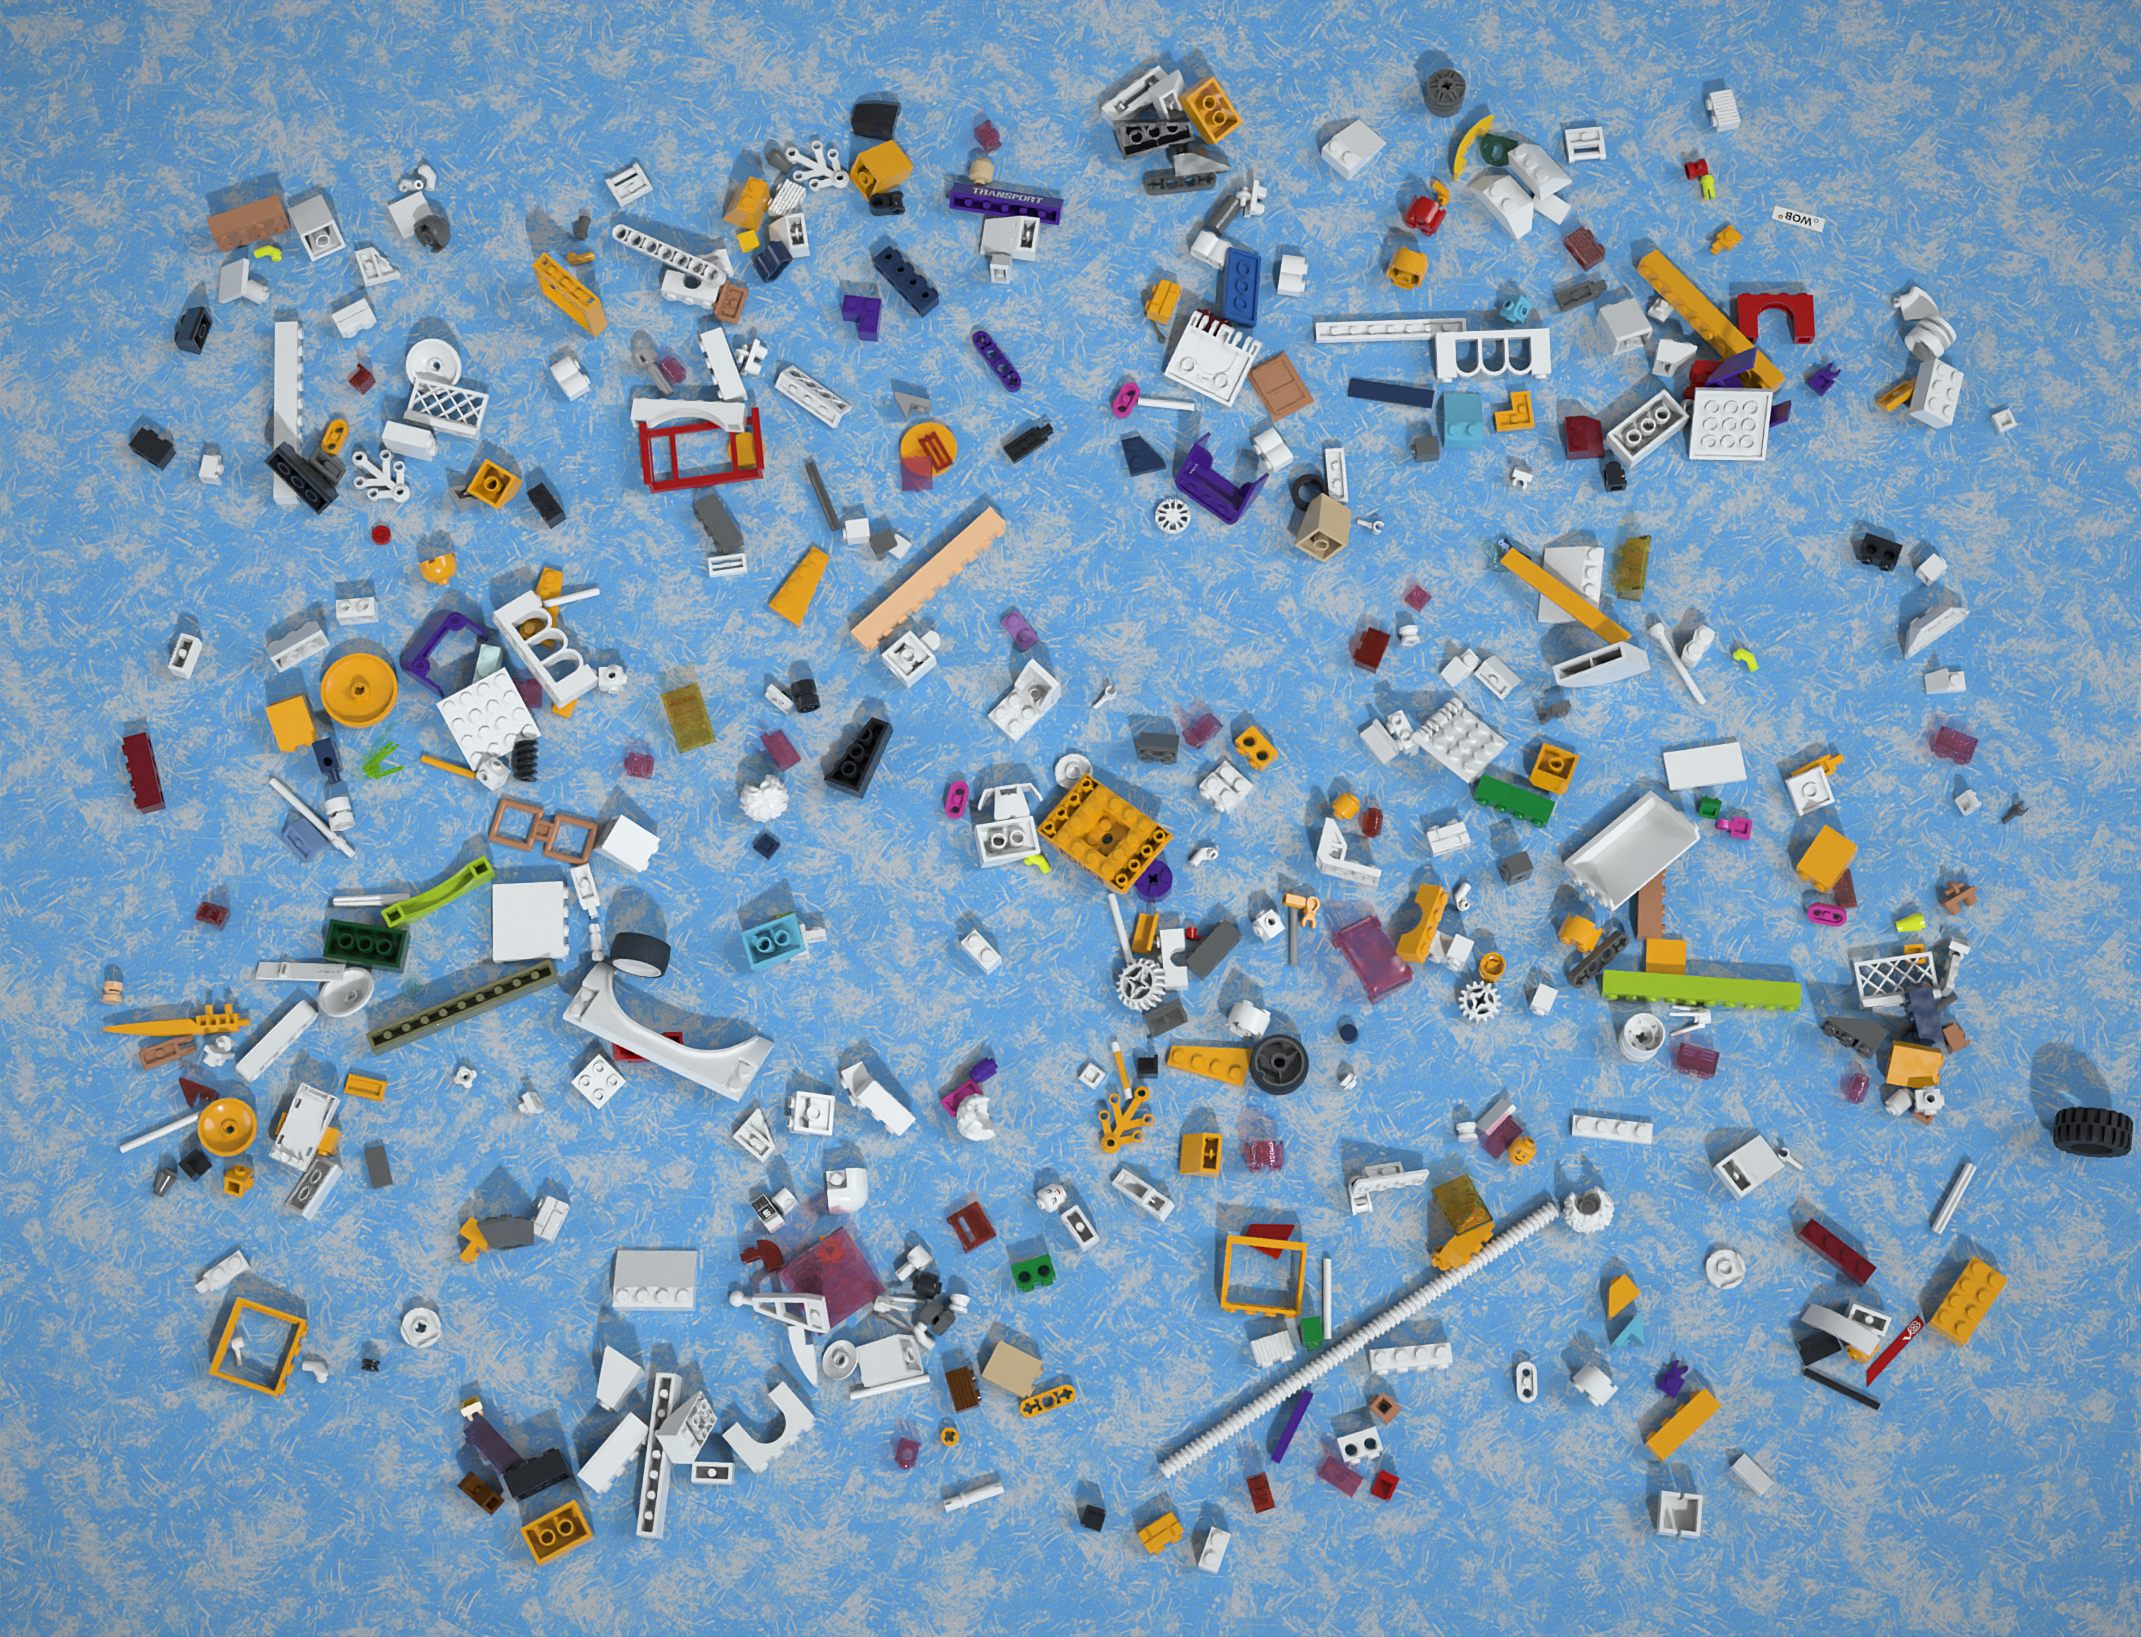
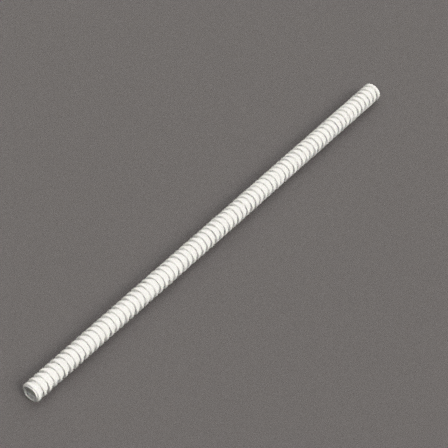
M1550 1202L1547 1203V1206L1543 1205L1541 1210L1537 1209V1213L1533 1212L1531 1217L1527 1216L1526 1220H1521L1522 1223L1518 1222L1516 1227L1512 1226L1511 1230H1506V1233H1502L1501 1237L1497 1236L1495 1241L1491 1240V1243H1487L1486 1247H1482L1476 1255L1472 1253L1470 1256L1473 1258L1466 1267L1461 1265L1458 1270L1452 1267L1449 1272L1445 1271L1444 1275H1439L1440 1278L1436 1277L1434 1282L1430 1281L1429 1285H1424V1288H1420L1419 1292L1415 1291L1413 1296L1409 1295L1408 1299H1403L1404 1302H1399L1398 1306L1394 1305L1393 1309H1388V1313L1384 1312L1382 1317L1379 1315L1377 1320H1372L1373 1323L1369 1322L1367 1327L1363 1326L1362 1330H1357V1333H1353L1352 1337L1348 1336L1346 1341L1342 1340L1341 1344H1336L1337 1347H1332L1331 1351L1327 1350L1325 1355L1321 1354V1357H1317L1315 1362L1311 1361L1310 1365L1306 1364L1304 1369L1300 1368V1372L1296 1371L1294 1376L1290 1375L1289 1379H1284L1285 1382H1280L1279 1386L1275 1385L1273 1390L1269 1389L1268 1393H1263L1264 1396H1259L1258 1400L1254 1399L1252 1404L1248 1403V1406H1244L1242 1411L1238 1410L1237 1414L1233 1413V1417H1227V1421L1223 1420L1221 1425L1217 1424L1216 1428H1211L1212 1431H1207L1206 1435L1202 1434L1200 1439L1196 1438V1441L1190 1442L1191 1445H1186L1185 1449L1181 1448L1179 1453L1175 1452L1174 1456H1169L1170 1459H1165L1163 1464L1160 1462L1159 1468L1163 1475L1168 1479L1171 1478L1170 1475H1175L1176 1471L1180 1472L1182 1467L1186 1468L1187 1464H1192L1191 1461H1196L1197 1457L1201 1458L1203 1453L1207 1454V1450H1213V1446L1217 1447L1219 1442L1222 1444L1224 1439H1228V1436L1232 1437L1234 1432L1238 1433L1239 1429H1244V1426H1248L1249 1422L1253 1423L1255 1418L1259 1419L1260 1415H1265V1412H1269L1271 1407L1274 1409L1276 1404H1281L1280 1401H1286V1397L1290 1398L1292 1393L1296 1394V1391H1300L1301 1387L1305 1388L1307 1383L1311 1384L1312 1380H1317V1377H1321L1322 1373L1326 1374L1328 1369L1332 1370L1333 1366H1338V1362L1342 1363L1343 1359L1347 1360L1349 1355L1353 1356V1352L1357 1353L1359 1348L1363 1349L1364 1345H1369V1342H1373L1374 1338L1378 1339L1380 1334L1384 1335L1385 1331H1390L1389 1328H1394L1395 1324L1399 1325L1400 1321H1405V1317L1409 1318L1411 1313L1414 1315L1416 1310H1421L1420 1307L1424 1308L1426 1303L1430 1304L1431 1300H1436V1297H1440L1441 1293L1445 1294L1447 1289L1451 1290L1452 1286H1457L1456 1283H1461L1462 1279L1466 1280L1467 1276H1472V1272L1476 1273L1477 1269L1481 1270L1483 1265H1487V1262L1491 1263L1493 1258L1497 1259L1498 1255H1503V1252H1507L1508 1248L1512 1249L1513 1245H1518V1242H1522L1523 1238L1527 1239L1529 1234L1533 1235V1231L1537 1232L1539 1227L1543 1228L1544 1224L1548 1225L1549 1221L1554 1220V1217H1559L1556 1207Z

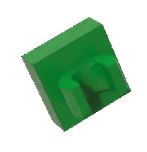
M1705 795V797H1702L1698 816L1717 820L1722 801L1718 798H1708Z

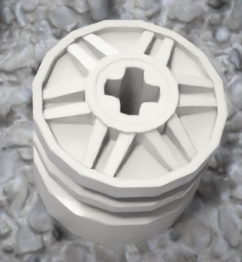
M1928 313L1918 322L1917 327L1908 333L1904 340L1912 354L1925 362L1935 358L1939 359L1943 355L1944 350H1947L1956 340V333L1944 319L1935 314Z
M1639 1013L1632 1016L1619 1034L1618 1044L1621 1052L1633 1061L1643 1062L1650 1060L1665 1040L1664 1026L1657 1017L1648 1013Z

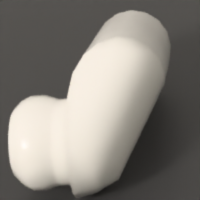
M420 166L418 174L426 178L425 190L434 191L436 174L430 166Z
M403 179L398 185L399 190L402 192H406L407 189L415 191L423 187L421 180Z
M1212 847L1200 848L1189 862L1194 867H1197L1202 860L1216 859L1218 851Z

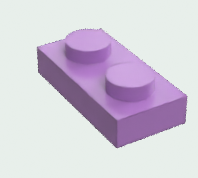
M1016 610L1001 620L1002 626L1023 652L1039 641V638Z

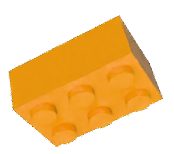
M1204 76L1177 98L1206 144L1218 143L1243 123L1214 76Z
M575 1499L520 1528L536 1563L540 1567L595 1539Z

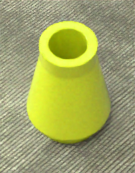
M1915 912L1899 921H1895L1898 933L1921 931L1922 928H1926L1922 913L1917 914Z

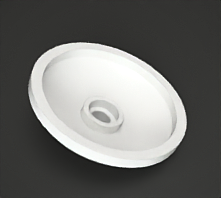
M436 338L422 340L412 347L407 356L406 371L413 385H415L416 378L455 386L461 376L462 366L460 357L454 347L444 340ZM436 362L440 364V368H436ZM420 384V391L423 393L430 391L428 385ZM440 389L436 391L435 394L439 395L446 393L447 391L445 389Z
M351 967L345 969L342 982L327 981L324 984L319 995L320 1007L327 1015L332 1017H345L356 1013L371 998L374 990V979L363 968Z

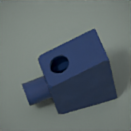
M329 737L311 743L321 773L324 776H328L330 784L341 782L339 772L343 771L335 741ZM332 761V765L327 766L328 762Z

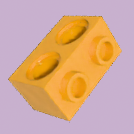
M1253 725L1235 740V750L1239 755L1245 756L1249 760L1248 763L1254 770L1258 769L1260 772H1263L1278 758L1279 752ZM1251 740L1254 745L1248 747L1244 745V742ZM1265 754L1267 758L1265 760H1259L1257 758V755Z

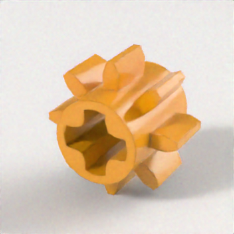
M1445 1245L1436 1247L1433 1250L1434 1253L1431 1254L1433 1267L1438 1266L1440 1270L1452 1268L1448 1262L1438 1255Z

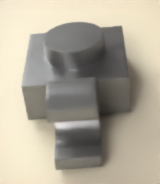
M1567 700L1551 705L1547 709H1539L1537 716L1541 714L1546 716V719H1542L1540 724H1547L1550 718L1557 717L1559 719L1567 716L1571 710L1570 701Z

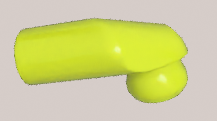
M267 245L254 250L256 258L268 255L272 257L271 259L274 262L282 260V252L272 246Z
M1738 648L1737 651L1733 652L1735 660L1739 661L1742 659L1746 661L1750 672L1759 669L1751 652L1744 648Z
M1040 854L1023 858L1026 865H1032V863L1038 865L1043 874L1051 871L1044 856Z

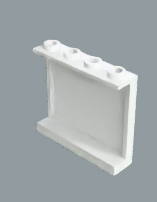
M563 881L493 885V961L496 965H504V961L562 959L563 962H566V955H569V944H566V937L569 936V925H566V918H569V908L565 906V899L569 898V891Z

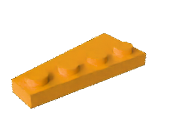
M813 547L770 602L769 608L800 628L810 601L816 592L817 585L830 560L829 556Z
M545 567L534 594H538L542 601L560 597L563 573ZM542 605V608L549 612L552 618L551 628H557L559 605L544 608ZM531 618L522 623L519 634L524 640H527L544 630L546 626L542 620ZM546 639L538 643L551 649L555 648L554 639Z
M1172 1046L1167 1066L1243 1087L1253 1049Z

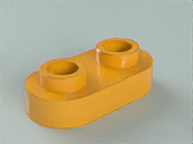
M341 419L334 420L322 440V450L329 456H335L340 452L349 434V427L345 421ZM338 429H343L341 433H337ZM335 445L334 449H329V447Z

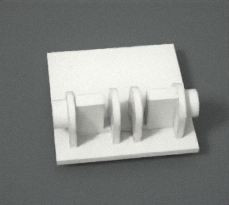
M600 1054L571 1081L573 1086L597 1109H600L626 1082Z

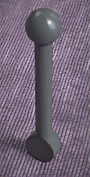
M1149 319L1159 337V343H1164L1165 337L1161 335L1154 320Z

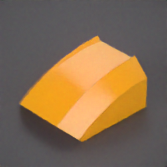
M1543 743L1529 780L1535 787L1556 793V795L1565 794L1580 756L1560 747Z

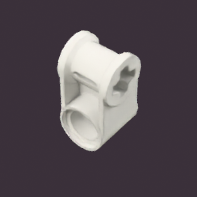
M1361 1176L1352 1177L1348 1183L1349 1201L1353 1216L1360 1212H1373L1369 1193H1352V1183L1358 1179H1364Z

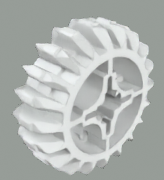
M1140 958V960L1133 959V963L1127 962L1128 968H1122L1123 974L1118 975L1121 979L1116 982L1120 986L1116 990L1120 993L1118 998L1123 1001L1125 1006H1129L1133 1010L1143 1011L1144 1009L1150 1010V1006L1157 1007L1156 1001H1162L1160 996L1166 994L1163 988L1168 987L1164 983L1168 979L1163 975L1165 971L1160 968L1158 963L1151 959ZM1138 982H1139V983H1142V984L1146 985V987L1141 986V985H1139V984H1137V983H1138Z

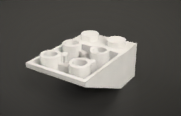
M1014 216L985 219L980 255L993 256V254L1005 253L1008 256H1012L1013 259L1035 261L1040 234V218Z
M1759 1135L1718 1163L1713 1170L1735 1199L1739 1201L1785 1166L1762 1136Z
M702 1391L694 1394L665 1419L656 1434L672 1463L693 1464L717 1421V1417Z

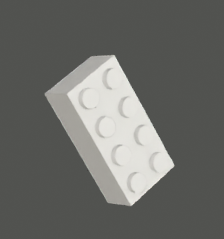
M1664 389L1610 431L1606 436L1605 443L1630 470L1687 425L1689 415Z

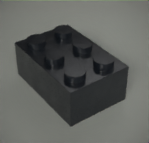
M551 1448L543 1452L544 1456L538 1459L533 1457L526 1460L524 1466L519 1468L515 1466L506 1471L507 1474L503 1475V1478L512 1498L520 1502L573 1476L572 1470L562 1451Z

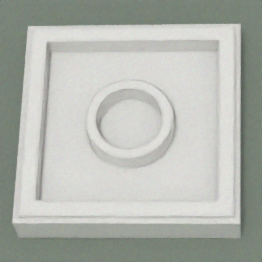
M421 191L387 206L403 239L415 234L416 226L414 224L427 215H433Z
M243 258L221 267L218 302L224 304L246 295L249 272L248 259Z
M1821 765L1785 780L1798 816L1835 802Z

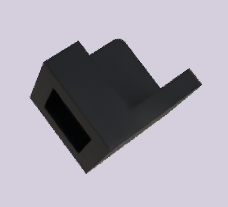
M1154 1055V1058H1138V1079H1158V1055Z
M197 1148L178 1163L194 1182L212 1167V1164Z
M1087 1504L1081 1526L1101 1532L1107 1511Z

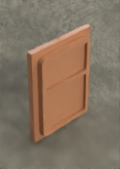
M1285 352L1272 357L1248 372L1247 377L1274 422L1314 402V399Z

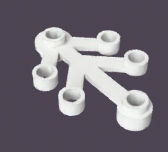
M814 141L811 145L818 163L800 155L796 148L791 147L785 151V157L790 164L799 162L812 169L807 172L795 171L793 179L796 183H802L804 180L824 175L828 179L821 181L818 179L810 180L809 187L811 191L816 192L821 188L832 185L836 188H844L848 185L849 175L841 170L838 161L839 154L836 149H830L827 153L828 159L832 161L834 171L826 166L822 152L823 146L820 141ZM816 145L820 146L819 149H815L814 147ZM794 152L795 155L790 156L789 153ZM832 153L836 154L835 157H831L830 155ZM801 175L802 178L796 179V176ZM837 177H843V179L837 180ZM817 183L818 186L812 187V184Z
M382 450L380 452L383 473L368 461V457L364 452L357 451L353 454L352 461L354 465L358 468L364 467L376 477V479L356 477L354 485L357 489L376 486H387L390 489L386 491H378L376 488L369 489L367 495L370 500L376 501L378 499L393 498L394 501L402 503L409 499L410 490L404 485L406 467L403 462L397 461L394 463L393 468L397 473L396 484L391 480L390 461L392 455L389 450ZM389 454V457L383 458V455ZM358 456H362L361 460H356ZM402 465L403 468L401 470H397V466ZM363 481V484L357 485V482ZM400 490L404 491L401 495L397 494V492ZM376 492L377 495L375 497H371V493Z

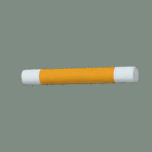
M1113 1042L1111 1047L1125 1099L1130 1100L1133 1099V1094L1118 1042Z

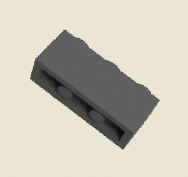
M714 494L694 504L696 511L694 515L698 522L702 521L705 527L703 529L708 537L712 536L715 540L713 544L718 552L722 551L724 555H728L745 545L742 536Z
M1225 919L1221 923L1218 921L1211 929L1213 932L1208 937L1204 936L1198 943L1199 947L1195 951L1191 950L1185 957V966L1202 981L1242 939V934Z

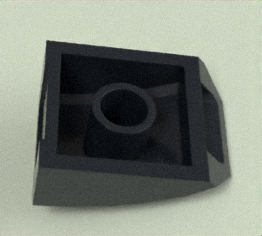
M868 100L856 104L851 122L854 133L858 136L884 141L894 140V132L898 116H900L901 105L899 102Z

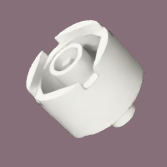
M1242 1000V1003L1237 1002L1234 1004L1225 1026H1230L1229 1030L1242 1038L1249 1039V1037H1254L1255 1042H1260L1270 1022L1269 1016L1271 1013L1264 1009L1254 1008L1253 1003Z
M1588 1361L1572 1378L1574 1380L1572 1384L1580 1393L1585 1391L1589 1395L1587 1397L1594 1406H1603L1619 1388L1616 1385L1612 1388V1381L1596 1366L1591 1368L1592 1363Z

